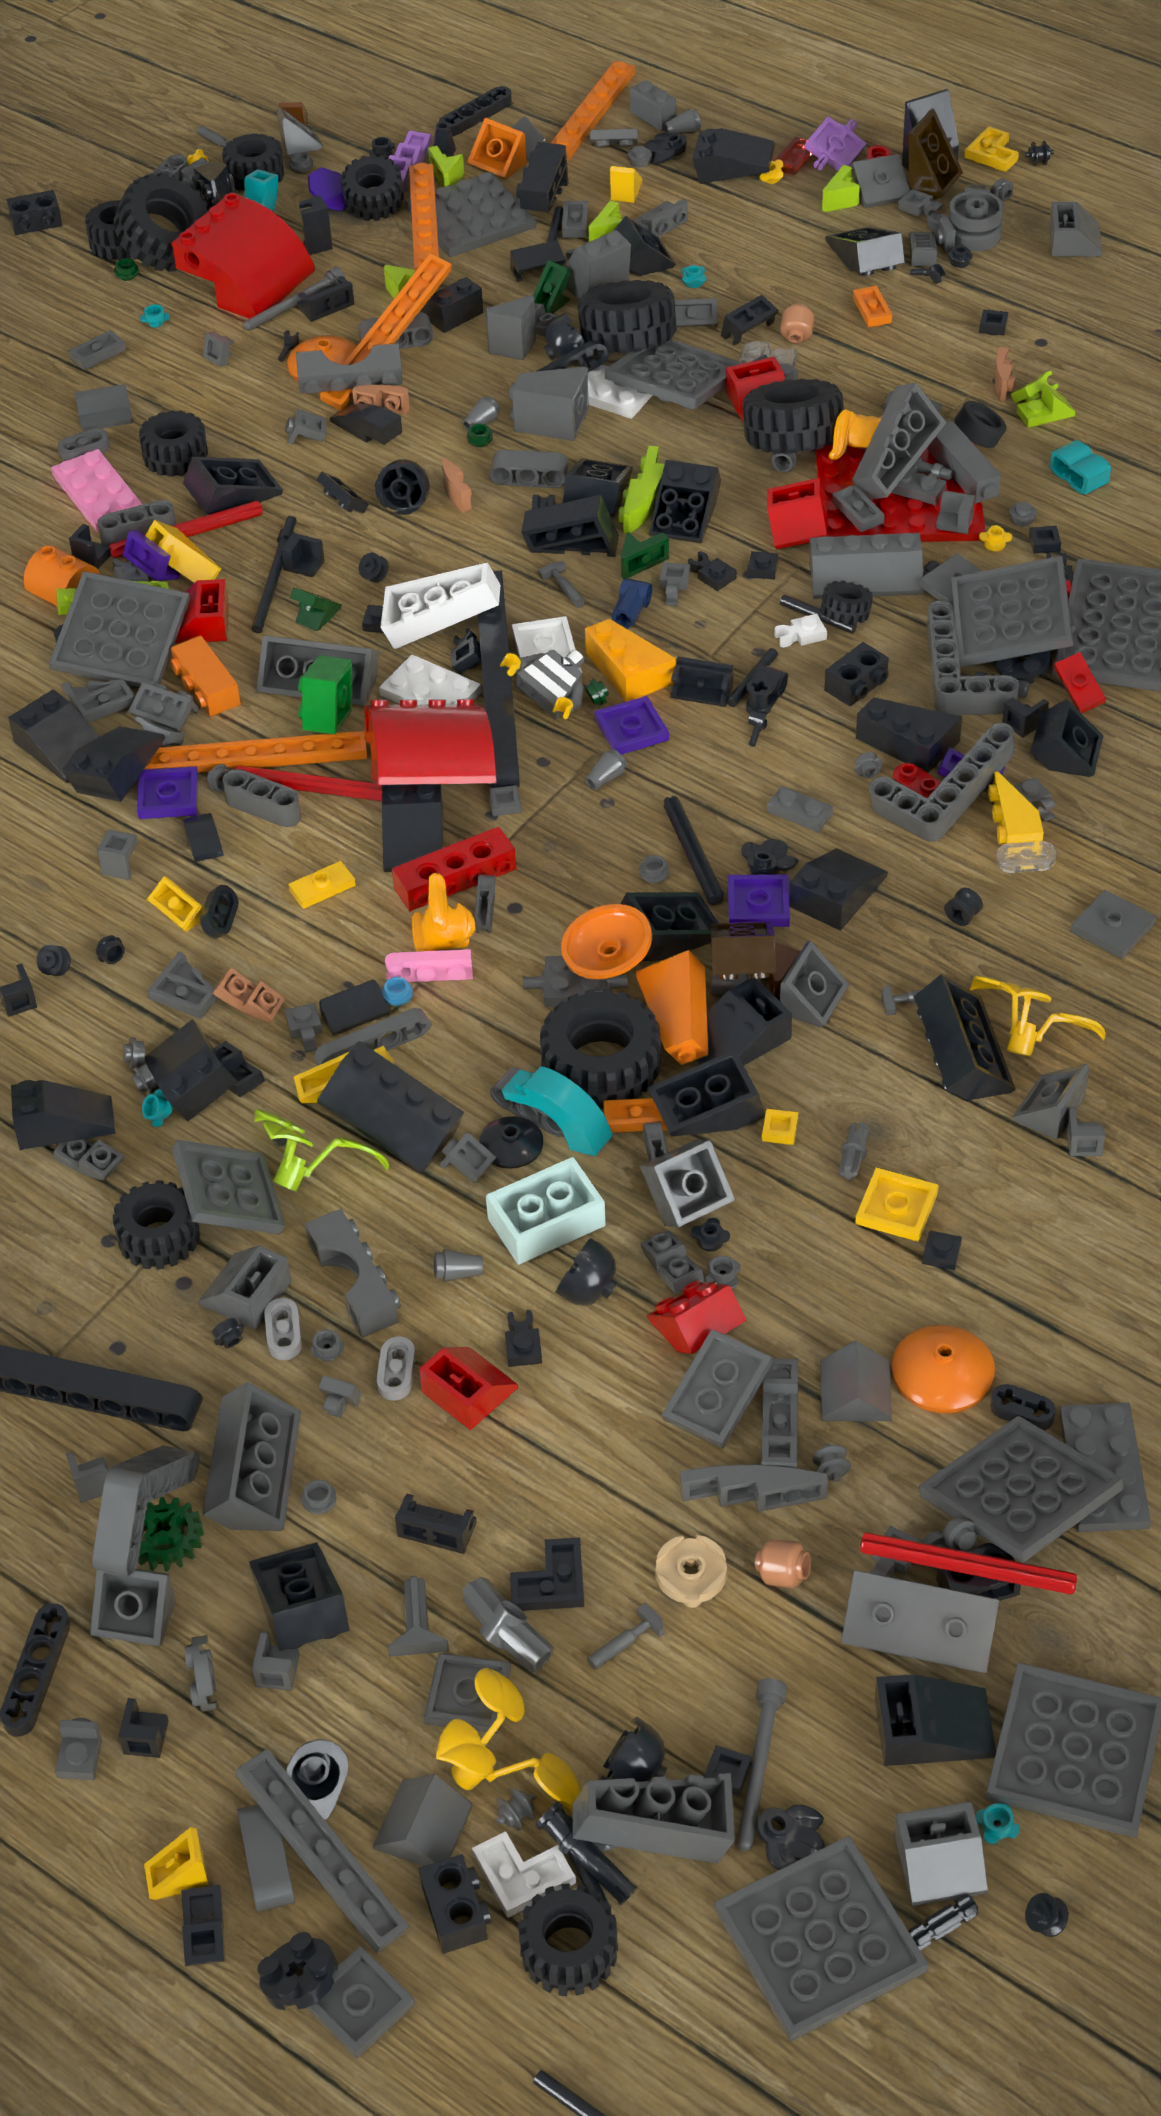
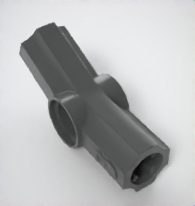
M479 1577L477 1580L466 1585L462 1591L464 1594L463 1601L482 1624L480 1628L482 1636L492 1645L500 1649H506L530 1672H537L552 1656L555 1647L526 1622L527 1616L512 1602L505 1600L489 1579Z

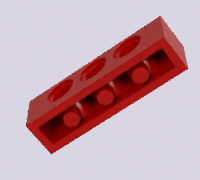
M498 826L392 868L394 890L409 912L429 904V876L431 874L437 873L443 876L447 897L452 896L455 893L478 885L479 875H495L496 878L516 870L515 848Z

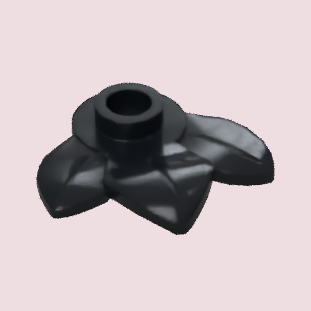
M664 132L655 135V140H650L643 145L654 154L652 163L656 165L670 160L673 156L684 153L687 149V139L681 134Z
M779 839L766 840L762 845L747 842L741 849V855L748 860L747 865L752 875H773L774 870H789L794 868L799 862L797 858L786 855L788 845Z
M793 1805L785 1811L779 1808H768L763 1811L757 1819L756 1829L759 1838L766 1844V1856L770 1864L775 1869L780 1870L795 1863L796 1859L801 1860L825 1848L823 1839L815 1831L822 1824L824 1817L817 1810L805 1805ZM771 1821L780 1824L782 1830H775L771 1825Z

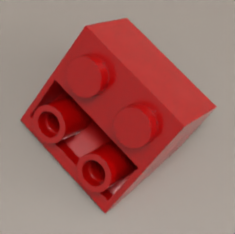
M775 356L726 367V395L743 423L742 403L747 393L752 389H758L761 385H768L775 381H784V371Z
M820 478L767 489V510L776 550L810 543V538L828 537V499Z
M225 579L197 580L186 591V593H189L190 602L175 644L183 643L198 636H202L206 642L227 641L229 602Z
M700 1280L682 1288L683 1293L679 1296L661 1300L655 1305L656 1310L647 1315L653 1326L677 1352L693 1354L700 1350L711 1329L721 1334H726L747 1321L730 1285L715 1284V1282L701 1283Z
M470 1347L442 1348L419 1368L422 1393L470 1431L518 1389V1384Z

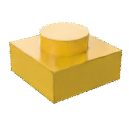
M767 1109L762 1131V1141L794 1145L799 1112Z

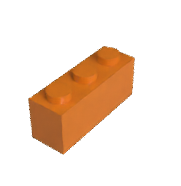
M202 636L171 647L173 658L170 660L171 669L176 676L180 675L186 691H191L194 694V699L199 708H204L208 715L212 717L241 705L238 684Z

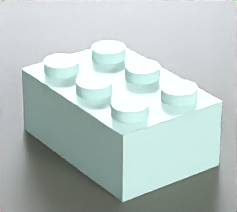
M574 1157L486 1195L488 1220L518 1265L606 1226L605 1201Z

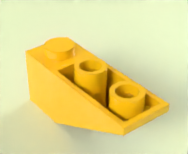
M154 520L145 535L171 556L168 563L170 567L194 583L197 580H215L222 569L181 531L173 526Z
M994 772L993 784L988 785L989 802H994L992 808L994 823H999L997 827L998 843L1003 844L1006 856L1041 853L1044 832L1039 811L999 772Z

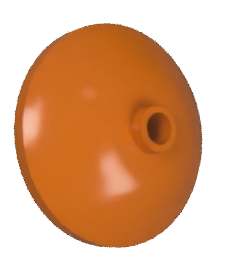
M322 335L309 338L297 345L289 354L287 360L289 373L298 381L296 352L322 350L329 360L343 365L357 345L340 336Z
M622 904L599 906L583 913L570 924L562 938L561 953L568 968L581 977L589 979L616 977L631 970L645 957L652 943V930L646 916L636 908Z
M932 1325L913 1331L899 1343L892 1358V1377L899 1392L915 1406L935 1413H956L977 1405L987 1396L994 1381L995 1364L988 1347L971 1332L955 1326Z

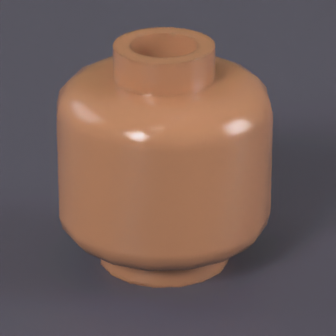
M793 304L787 307L782 314L781 335L792 343L808 340L813 332L815 319L813 312L803 304Z
M770 1539L764 1545L763 1550L757 1552L755 1569L760 1572L761 1578L766 1585L796 1588L802 1583V1580L806 1581L811 1570V1557L809 1552H805V1548L800 1542Z

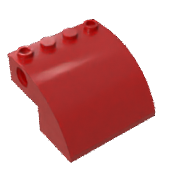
M231 192L225 195L220 202L211 207L206 214L196 220L192 226L185 232H182L171 243L176 269L214 282L218 308L248 319L280 303L315 271V265L304 244L279 216L263 205Z
M374 699L371 700V705H364V740L371 744V779L378 785L496 783L494 747L489 719L484 707L474 704V699H457V704H446V699H428L427 705H417L416 699H401L400 705H388V700Z

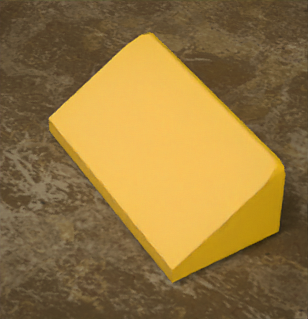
M164 876L147 900L187 932L200 923L204 905L174 881Z

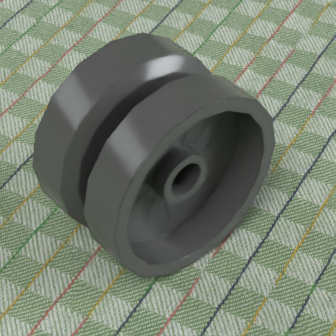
M973 190L962 192L950 201L949 219L956 231L955 246L963 245L970 251H983L996 246L1000 242L1004 204L999 197L989 192Z

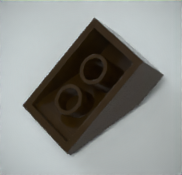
M933 108L927 112L909 133V184L911 190L914 189L931 195L934 200L942 198L963 174V171Z
M772 921L711 924L713 975H719V979L732 980L737 979L738 974H750L751 978L761 979L768 978L769 973H776L775 934Z

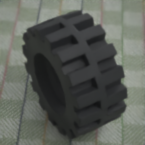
M841 580L839 583L833 581L832 584L828 583L824 588L820 609L823 615H827L826 617L829 619L833 618L835 622L842 621L843 624H848V622L852 624H857V622L863 623L869 618L873 594L869 592L868 588H863L861 584L856 585L855 582L850 581V583H846V581Z

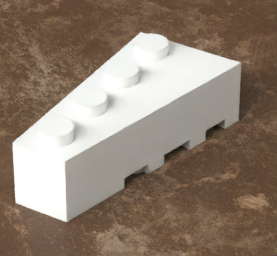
M487 562L385 587L381 629L392 647L397 649L498 606L500 583Z

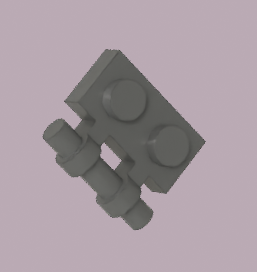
M918 458L891 493L936 505L943 491L946 490V481L941 480V478L951 480L953 470L944 468L943 464L935 463L933 465L923 462L922 458ZM918 472L929 474V476L920 474Z

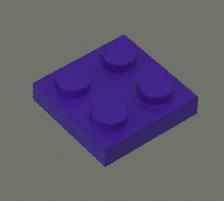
M648 696L594 711V720L611 749L618 751L621 755L669 740V731Z
M197 766L143 770L139 776L137 813L139 819L197 816Z
M728 875L729 923L772 921L773 927H790L788 875Z

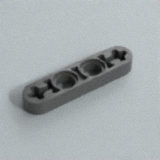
M412 1008L320 1046L314 1054V1060L317 1065H321L350 1052L358 1041H361L372 1050L384 1046L388 1051L423 1036L428 1032L431 1023L422 1009ZM392 1031L389 1036L381 1039L384 1034Z

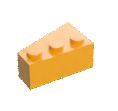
M611 619L585 628L586 654L625 702L673 685L674 681H671V677L676 665L675 657Z

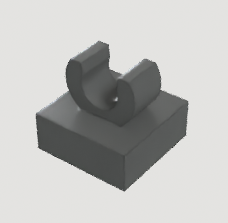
M214 331L206 333L203 357L218 366L227 365L228 358L232 356V353L229 351L230 344H234V340L227 336H221Z
M323 1375L319 1385V1389L327 1397L323 1409L327 1410L329 1415L339 1418L343 1415L346 1403L358 1406L362 1393L354 1384Z

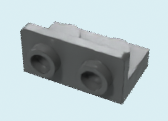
M682 199L675 204L666 201L634 219V221L660 237L688 221L687 201Z
M142 682L128 712L133 717H145L155 724L181 732L190 712L197 714L199 707L193 702L194 698L183 691H178L176 694L170 692L169 688L155 682L153 685Z

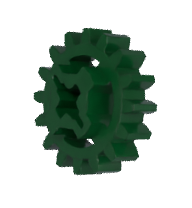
M160 1497L158 1505L154 1506L151 1501L147 1503L143 1532L146 1531L144 1534L145 1540L142 1542L141 1539L138 1564L141 1566L148 1561L152 1571L157 1568L158 1564H163L165 1571H169L170 1564L174 1562L177 1566L183 1567L182 1558L194 1559L193 1548L202 1547L200 1537L204 1535L198 1511L193 1512L189 1502L181 1507L179 1498L176 1497L172 1500L171 1504H167L164 1497ZM187 1526V1533L184 1537L182 1536L185 1533L184 1527Z

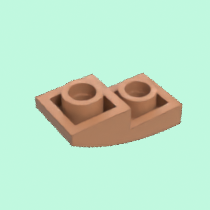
M999 347L996 357L995 390L1000 401L1006 402L1009 392H1014L1016 377L1012 376L1013 365L1012 359H1008L1009 348Z
M391 385L355 386L352 389L354 404L376 405L406 415L410 410L408 388Z
M445 458L442 460L445 491L452 503L462 513H465L471 509V489L463 482L464 475L461 468Z
M232 967L224 974L212 993L239 1011L268 1023L272 1021L285 1000L284 997L264 982L260 981L255 985Z

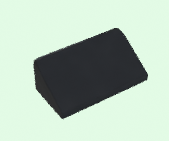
M375 979L319 1001L321 1016L333 1036L390 1014Z

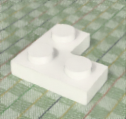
M506 1831L472 1848L473 1857L507 1918L524 1910L526 1905L532 1906V1898L536 1894L544 1897L546 1895V1888L553 1886L555 1891L562 1889L561 1884L570 1883L571 1886L576 1883V1876L564 1855L558 1850V1845L525 1862L522 1861Z

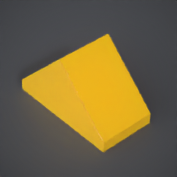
M611 166V200L635 203L642 184V177L634 168Z
M190 1827L144 1864L149 1899H162L179 1895L181 1890L209 1886L197 1828Z

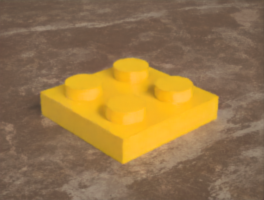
M876 1167L856 1214L855 1224L919 1242L937 1197L939 1185Z

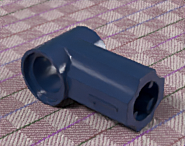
M624 578L619 590V599L612 612V620L626 629L634 626L642 608H647L650 604L653 590L652 583Z

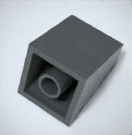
M615 230L575 248L565 268L572 271L566 288L580 300L586 291L593 290L597 286H604L607 283H617L623 280L629 281L631 244Z
M575 367L520 373L516 382L511 384L509 398L513 399L510 417L511 420H514V431L574 441L589 411L588 368Z

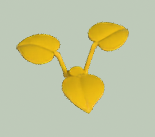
M973 977L970 991L974 989H1000L1012 995V1027L1007 1051L1031 1057L1035 1042L1042 1041L1044 1033L1053 1022H1066L1078 1025L1095 1032L1103 1041L1105 1039V1030L1099 1023L1083 1016L1066 1013L1051 1014L1041 1029L1036 1032L1037 1026L1026 1022L1031 998L1051 1002L1052 998L1049 995L1033 988H1021L1017 984L1002 982L989 977ZM1019 996L1024 997L1021 1021H1018Z
M488 1667L481 1669L475 1675V1689L482 1702L488 1708L497 1712V1718L481 1740L478 1732L469 1723L461 1719H454L449 1722L441 1733L436 1751V1759L454 1764L451 1768L452 1776L456 1783L465 1790H472L485 1778L492 1782L497 1777L527 1767H534V1777L542 1789L552 1798L560 1801L565 1807L573 1811L572 1804L581 1792L580 1785L571 1767L558 1756L545 1753L541 1756L540 1760L531 1758L494 1770L496 1759L485 1745L503 1723L505 1716L513 1722H519L524 1716L525 1707L520 1692L508 1678Z

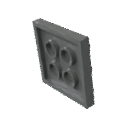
M183 1140L176 1141L172 1150L192 1222L280 1234L282 1232L285 1222L264 1153Z

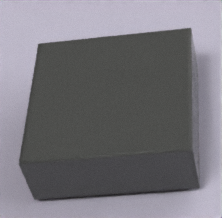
M517 785L488 789L493 816L522 813Z

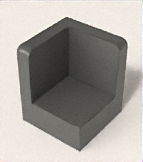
M943 491L941 511L936 528L968 534L974 515L975 496Z
M108 830L97 849L102 875L125 880L130 879L132 874L129 858L138 844L136 835Z
M1069 1107L1066 1122L1069 1157L1102 1156L1105 1140L1104 1126H1099L1098 1122H1077L1076 1108Z
M73 1452L67 1453L69 1467L81 1503L102 1496L105 1478L109 1471L104 1457L77 1465Z
M261 1631L252 1667L256 1687L292 1691L300 1656L299 1650L286 1649L279 1651L278 1646H271L269 1633Z

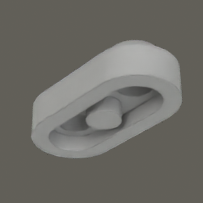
M274 1299L268 1303L264 1311L268 1350L275 1359L289 1360L296 1357L302 1348L298 1307L291 1299Z
M405 1337L390 1338L381 1348L377 1372V1387L379 1394L387 1400L403 1399L410 1393L412 1388L416 1354L414 1344ZM396 1357H403V1359H401V1360L395 1359V1358H396Z

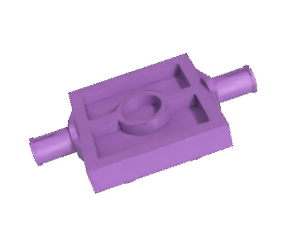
M828 116L807 140L804 148L818 157L814 162V167H818L817 170H822L827 163L833 169L839 171L843 165L850 166L863 151L867 143L853 132L858 126L857 121L853 123L855 119H850L846 125H843Z

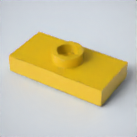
M339 861L291 882L288 886L290 893L299 905L305 909L356 886L353 875L342 861Z

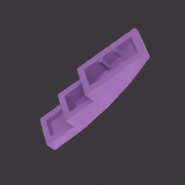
M409 130L404 143H399L395 155L389 156V159L394 161V165L397 164L399 167L403 191L410 184L409 166L423 162L432 142L431 134Z

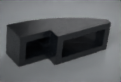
M347 405L330 417L331 423L366 443L374 439L385 445L402 433L401 416L376 405Z

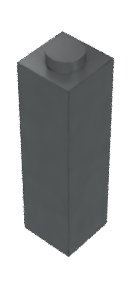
M952 420L946 422L945 426L927 447L928 451L940 464L944 465V468L953 470L952 478L966 494L975 496V504L999 496L1001 474Z

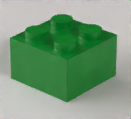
M319 655L313 664L309 665L306 673L300 677L298 690L302 693V702L299 706L298 716L299 719H302V730L336 734L352 712V659Z

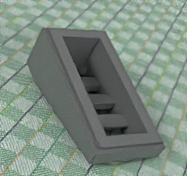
M909 232L911 266H932L936 264L937 247L934 232Z

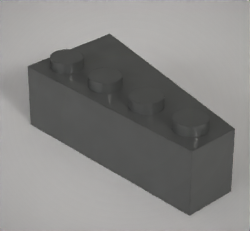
M916 382L896 386L852 479L854 484L870 500L888 497L946 424V421Z
M731 1773L718 1774L716 1778L688 1775L683 1780H667V1777H653L651 1781L636 1782L634 1778L587 1781L572 1804L573 1839L716 1864L719 1863L735 1841Z

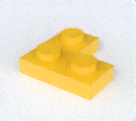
M988 126L965 149L964 158L993 167L999 171L1007 172L1018 161L1019 152L1004 147L1009 142V133Z

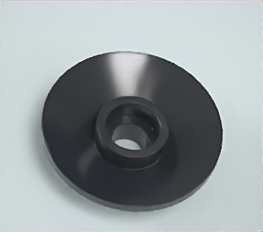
M516 1116L503 1117L491 1122L484 1128L479 1143L496 1156V1159L491 1164L508 1169L520 1168L533 1162L540 1155L544 1144L543 1134L539 1127L528 1119Z

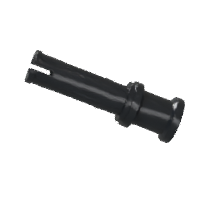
M557 1801L542 1815L535 1826L539 1830L544 1829L559 1844L558 1850L566 1855L571 1853L618 1901V1904L620 1906L623 1905L631 1897L630 1894H633L638 1887L593 1842L573 1839V1819L562 1809L563 1804Z

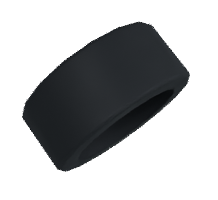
M976 401L965 402L954 418V423L971 442L985 448H994L1007 430L1004 420L995 411Z

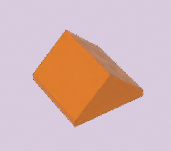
M485 118L467 163L505 179L509 178L527 163L525 133Z

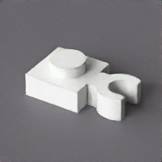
M813 614L791 620V626H776L774 628V637H780V647H788L795 641H798L800 646L827 640V630L818 614Z

